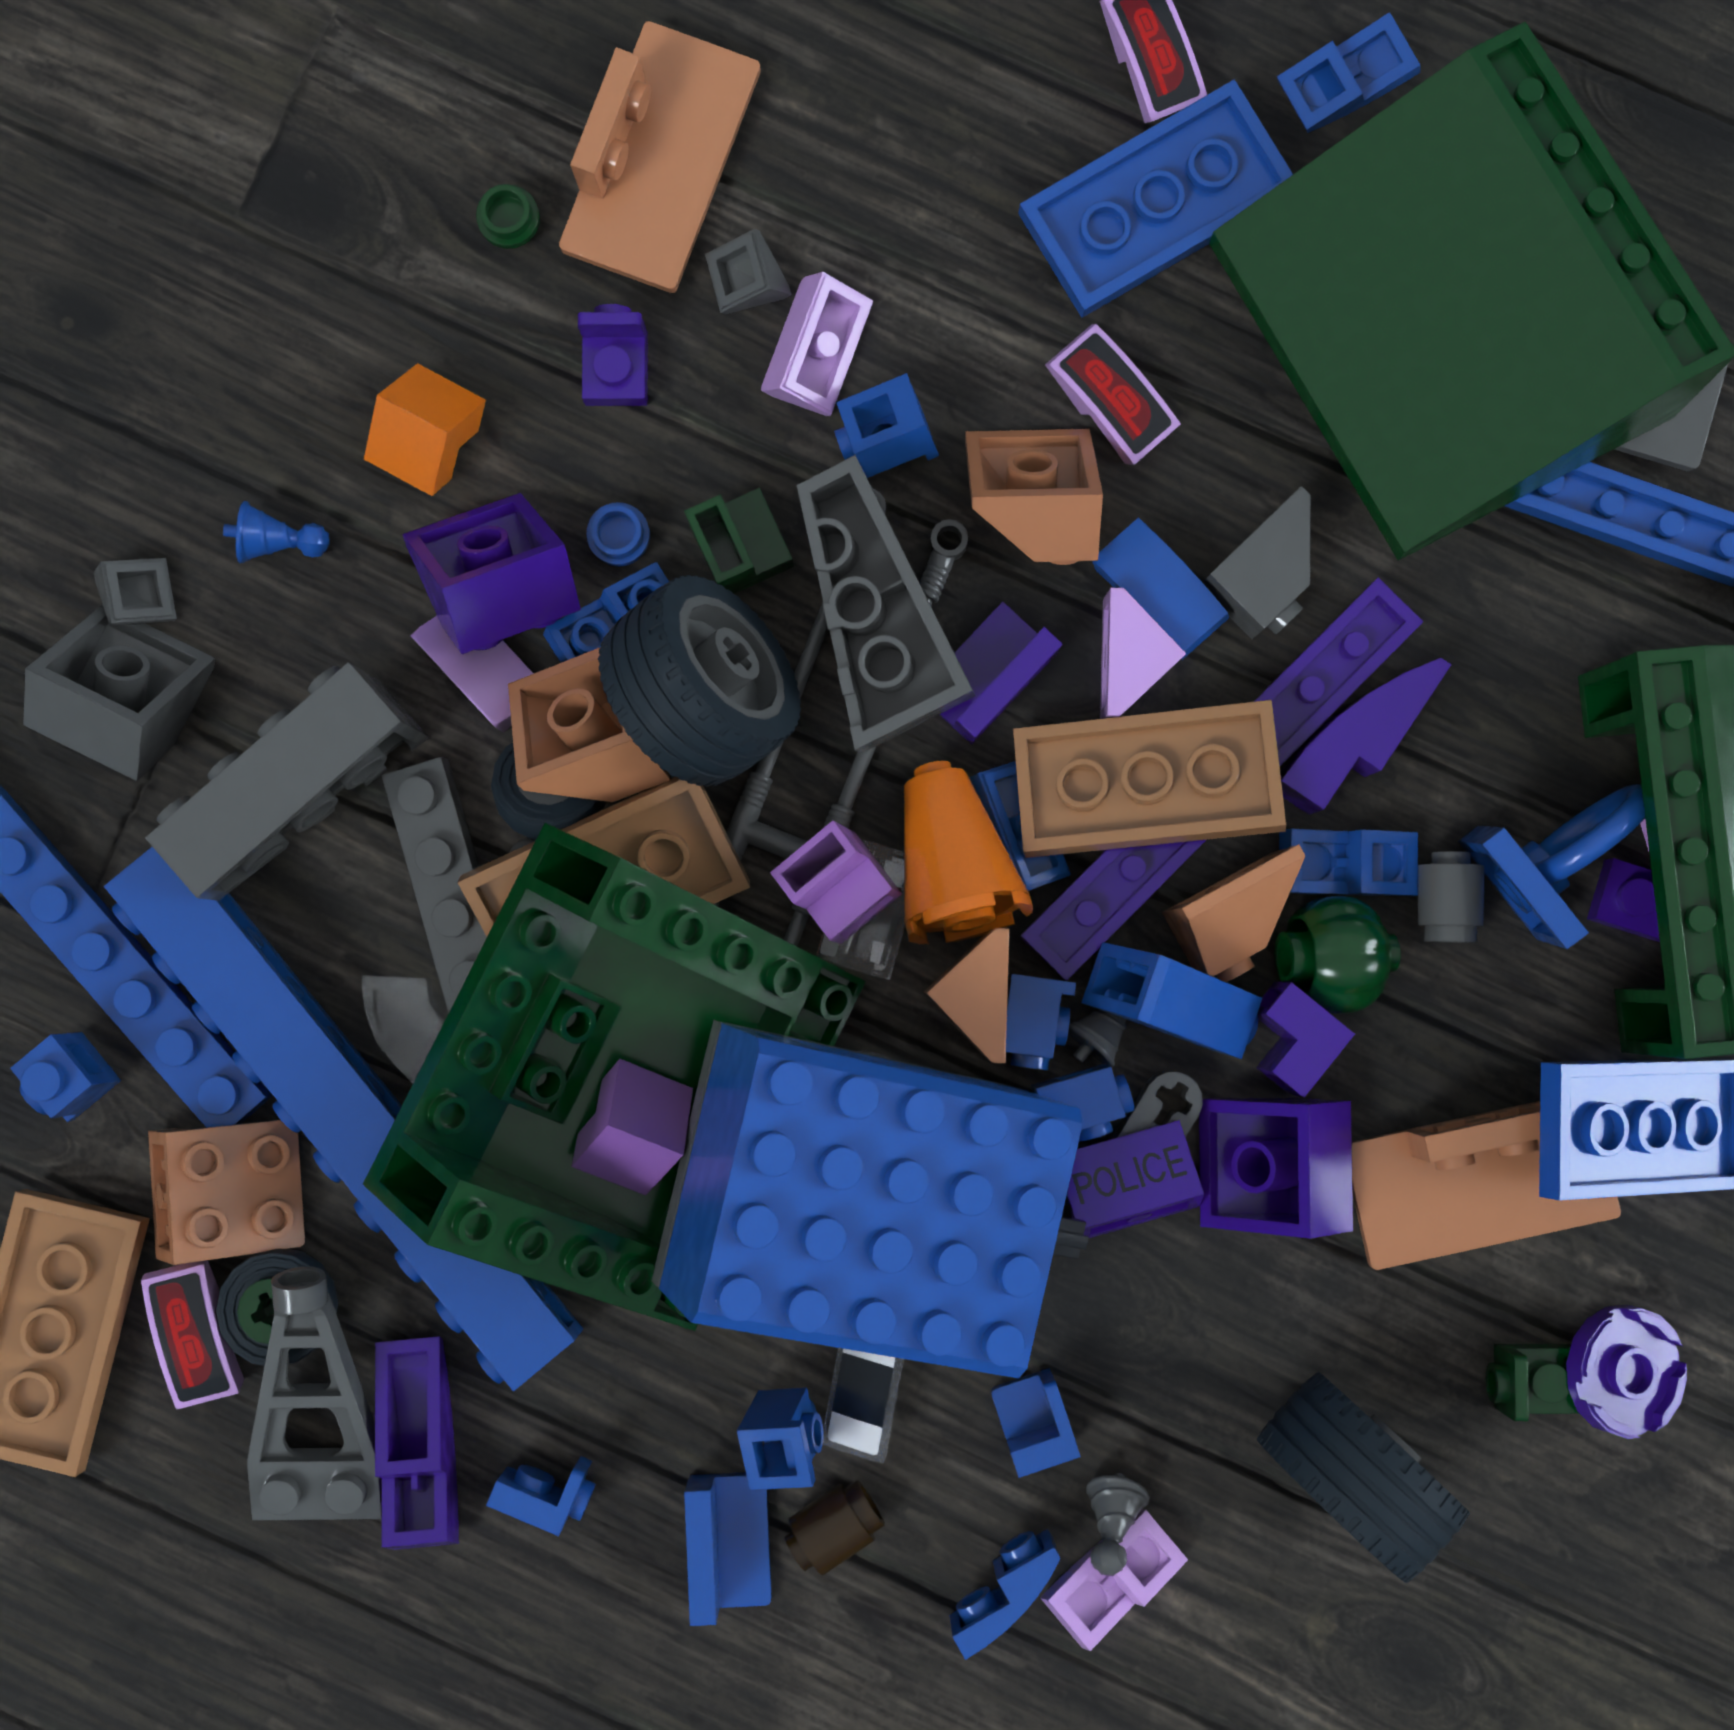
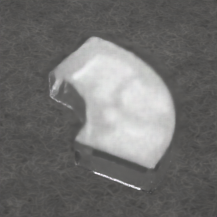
M362 976L364 1009L374 1038L382 1052L385 1051L395 1066L413 1084L445 1021L434 1003L431 978Z

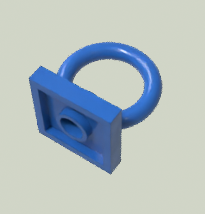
M1632 784L1600 799L1560 826L1539 845L1531 840L1520 848L1504 827L1477 826L1458 840V842L1466 852H1471V858L1476 864L1484 865V875L1537 940L1568 949L1589 932L1561 899L1559 894L1570 886L1567 877L1602 856L1645 819L1642 785Z

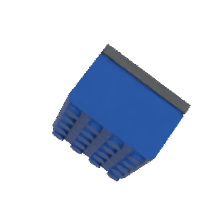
M713 1020L688 1124L684 1155L680 1158L651 1281L659 1287L660 1291L691 1323L1019 1379L1028 1368L1053 1255L1078 1259L1080 1249L1086 1250L1089 1237L1084 1235L1086 1222L1062 1216L1083 1125L1081 1110L1078 1107L1055 1101L1054 1099L1012 1085Z

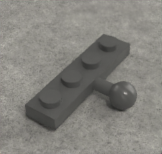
M438 757L381 776L449 1013L487 936L457 883L462 874L482 865H479L449 759ZM530 838L521 839L513 845L509 853L536 840Z

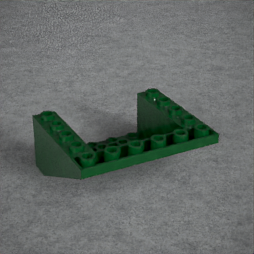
M1526 21L1465 51L1213 231L1209 245L1398 561L1673 419L1734 358L1732 343Z
M1701 645L1638 651L1578 676L1585 738L1636 734L1665 984L1614 989L1621 1052L1680 1059L1734 1054V645Z
M544 823L363 1185L429 1246L695 1331L698 1324L691 1323L660 1291L659 1287L651 1281L680 1159L647 1195L572 1167L578 1133L596 1113L601 1081L616 1062L622 1059L693 1088L689 1114L690 1120L713 1020L834 1046L866 981L621 857Z

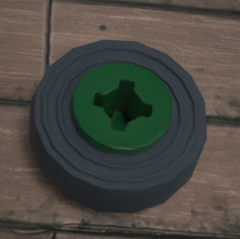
M274 1249L255 1253L233 1268L220 1289L216 1309L220 1333L233 1352L252 1364L265 1366L274 1318L271 1316V1314H274L271 1280L276 1274L296 1267H316L324 1270L327 1277V1290L337 1313L338 1299L333 1279L322 1263L303 1251ZM290 1348L289 1364L299 1362L318 1348Z

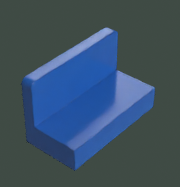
M746 1472L690 1475L684 1491L690 1626L716 1625L720 1608L767 1606L771 1602L767 1489L750 1490Z

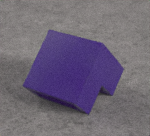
M1274 982L1261 997L1263 999L1257 1015L1258 1019L1280 1036V1038L1256 1068L1286 1093L1305 1098L1355 1033L1292 982Z

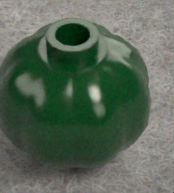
M1332 896L1310 901L1291 916L1287 931L1281 932L1276 939L1274 959L1277 974L1282 982H1292L1330 1014H1348L1368 1007L1382 994L1390 972L1396 971L1400 965L1401 949L1397 937L1394 934L1387 933L1380 916L1367 903L1353 897Z

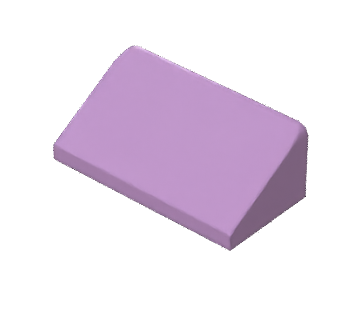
M825 272L804 277L799 284L762 383L761 391L774 398L824 416H831L873 300Z
M437 616L421 625L410 635L495 728L504 733L512 726L508 684L534 673L503 640L493 648L480 651L473 650L461 654L441 626Z

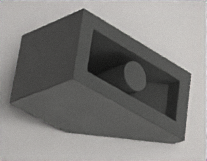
M1302 486L1203 582L1228 612L1229 617L1251 639L1256 637L1266 627L1276 635L1303 609L1295 599L1310 585L1311 495Z

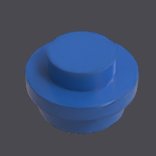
M620 502L610 503L599 508L592 515L587 526V541L590 549L600 561L611 566H627L639 560L646 552L650 543V528L644 515L634 506Z

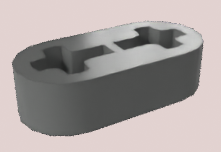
M1174 1070L1160 1071L1152 1075L1134 1100L1135 1111L1126 1114L1112 1139L1160 1126L1154 1120L1162 1109L1163 1102L1155 1097L1161 1086L1168 1089L1174 1088L1177 1082L1183 1086L1180 1097L1187 1102L1186 1108L1182 1113L1177 1110H1170L1161 1125L1180 1120L1186 1138L1198 1118L1203 1105L1202 1093L1198 1084L1190 1076Z

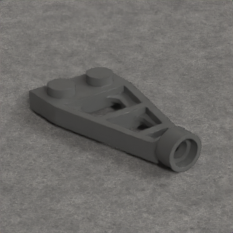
M296 1267L284 1270L276 1274L271 1280L274 1318L247 1458L252 1520L382 1519V1479L375 1477V1422L327 1290L326 1272L316 1267ZM290 1348H321L325 1353L331 1383L290 1384L288 1380ZM293 1408H329L337 1419L344 1440L343 1447L289 1448L285 1441V1433L290 1411Z

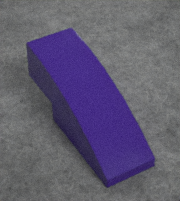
M1438 658L1409 670L1355 700L1323 724L1289 758L1280 770L1283 798L1311 815L1326 808L1351 769L1363 777L1381 771L1451 664L1442 658Z
M440 1336L375 1342V1477L382 1479V1548L400 1550L459 1544L458 1491L453 1418L443 1338Z

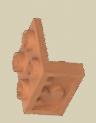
M281 1120L198 1129L169 1128L148 1131L156 1259L172 1265L262 1253L274 1249L297 1248L304 1245L305 1231L298 1133L290 1130Z

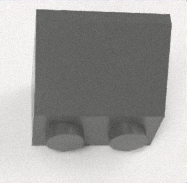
M102 604L25 668L23 725L138 781L175 745L214 669L215 658L145 623L110 626Z

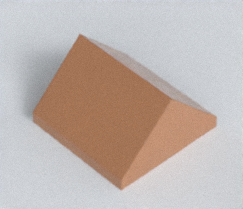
M1008 928L989 930L923 991L980 1054L992 1063H1006L1009 963Z

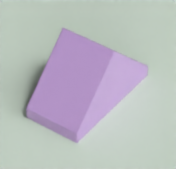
M1111 587L1103 599L1100 719L1120 717L1186 655L1180 646L1124 588Z

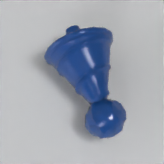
M243 501L240 505L237 525L224 524L223 536L236 538V558L239 563H245L252 558L266 554L272 555L274 552L296 547L301 550L304 556L312 558L321 557L328 550L330 544L329 533L325 531L322 525L315 523L304 524L302 529L297 531L286 525L285 522H280L267 515L263 510H258L251 506L248 501Z

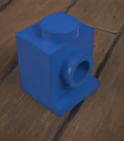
M907 373L836 402L844 423V427L834 431L840 450L845 460L856 455L867 478L923 455L926 456L927 460L939 456L921 404Z
M1008 974L1006 1052L1012 1053L1010 1065L1042 1070L1049 1069L1050 1058L1054 1056L1055 1045H1066L1070 1023V1008L1060 1007L1062 994L1075 996V982Z
M82 1032L51 1034L10 1068L20 1080L19 1090L22 1097L35 1111L48 1115L51 1119L63 1117L66 1122L75 1120L122 1081Z
M1100 1064L1031 1084L1033 1093L1080 1108L1083 1125L1079 1141L1094 1139L1113 1132L1110 1121L1124 1118L1126 1113L1135 1111L1131 1091L1124 1074L1114 1076L1111 1066L1106 1064Z
M807 1387L758 1390L737 1429L749 1489L813 1487L816 1478L812 1460L815 1454L820 1453L822 1450L824 1431L821 1416L816 1411L814 1403L809 1399Z

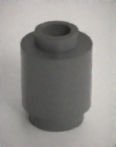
M1431 852V864L1418 865V926H1424V942H1478V927H1484V865L1471 864V852Z

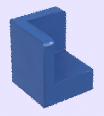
M1050 1368L992 1388L991 1395L1018 1478L1081 1457L1057 1383Z

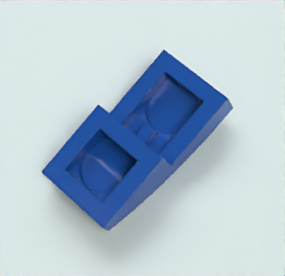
M1389 12L1338 46L1332 40L1277 76V80L1307 133L1360 109L1421 73V65Z
M1286 829V832H1279V850L1299 844L1305 854V859L1289 894L1418 896V832Z

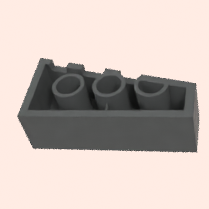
M856 455L798 484L797 489L823 598V609L828 630H830L842 695L845 698L853 745L855 751L864 753L976 695Z
M350 662L342 668L339 666L328 668L311 682L308 687V692L311 695L292 711L283 709L262 724L257 732L261 738L242 754L234 752L215 764L207 774L210 782L191 798L188 795L180 797L161 811L157 817V822L160 825L148 834L145 839L196 898L219 901L288 847L289 841L284 834L291 828H294L297 832H302L313 825L316 826L335 811V806L338 802V798L335 795L343 788L347 790L353 789L362 783L368 786L387 771L384 763L387 760V755L404 742L413 751L430 738L379 680Z

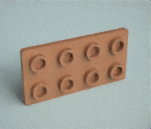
M651 21L643 25L633 53L616 47L570 164L579 193L559 242L562 253L669 293L676 292L761 73L759 61Z
M1540 1101L1352 1141L1353 1200L1367 1262L1375 1270L1616 1219L1621 1215L1618 1197L1559 1201L1539 1197Z

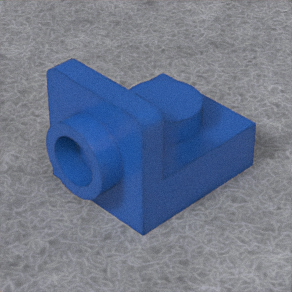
M580 1456L564 1489L554 1486V1477L541 1469L529 1465H520L518 1470L507 1466L497 1479L486 1506L559 1536L569 1517L581 1521L596 1486V1483L585 1479L592 1460Z

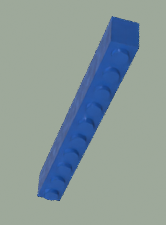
M153 847L104 885V888L116 901L112 906V911L117 919L133 934H143L156 950V953L152 955V960L159 971L174 984L181 982L196 1000L192 1004V1009L198 1019L210 1031L216 1034L222 1032L237 1050L232 1054L237 1067L254 1083L262 1081L277 1100L273 1103V1109L279 1119L295 1133H299L302 1130L317 1149L313 1153V1157L322 1172L336 1183H339L341 1180L357 1198L354 1208L358 1216L371 1230L376 1233L383 1230L398 1249L394 1256L400 1268L414 1282L420 1283L423 1280L439 1299L435 1303V1307L442 1320L456 1333L465 1331L479 1349L476 1353V1358L480 1366L493 1381L498 1384L505 1381L514 1392L576 1340L584 1328L547 1283L427 1245L363 1185L402 1105L229 893L219 901L196 898Z

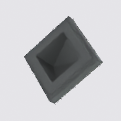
M753 229L705 254L718 306L722 314H729L783 300L792 295L785 276L761 232L757 229Z
M166 558L101 561L94 571V578L110 626L170 622L177 619Z

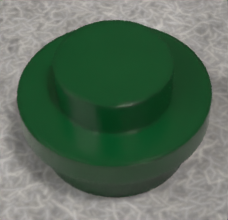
M501 184L490 188L483 195L477 206L476 220L482 235L487 241L500 248L513 249L525 245L534 237L539 227L540 214L537 204L529 192L516 185Z

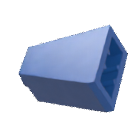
M1102 942L1081 1003L1209 1050L1242 1059L1246 1045L1252 1041L1258 1028L1257 1013L1263 998L1165 956Z

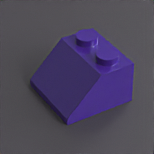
M521 493L402 534L405 545L440 624L461 654L473 650L480 651L493 648L505 638L532 628H545L554 624L561 617L581 610L565 544Z
M1303 1098L1202 1099L1203 1105L1199 1114L1200 1182L1204 1196L1200 1204V1227L1309 1239L1353 1231L1351 1101Z

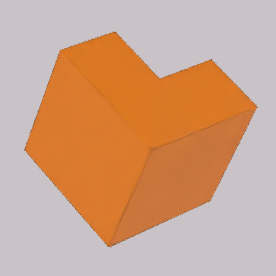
M417 363L377 394L364 460L433 496L452 479L459 448L479 431L486 399Z

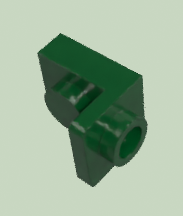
M1494 1344V1363H1488L1485 1380L1488 1397L1491 1402L1495 1403V1409L1513 1421H1528L1529 1414H1579L1567 1386L1566 1362L1571 1344Z

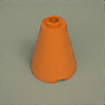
M934 761L917 767L914 770L915 777L908 780L904 785V926L909 942L929 944L927 932L940 931L944 932L946 943L983 936L989 930L995 928H1007L1015 924L1012 912L1020 909L1026 917L1029 916L1033 910L1031 896L966 771L961 768H952L949 761Z

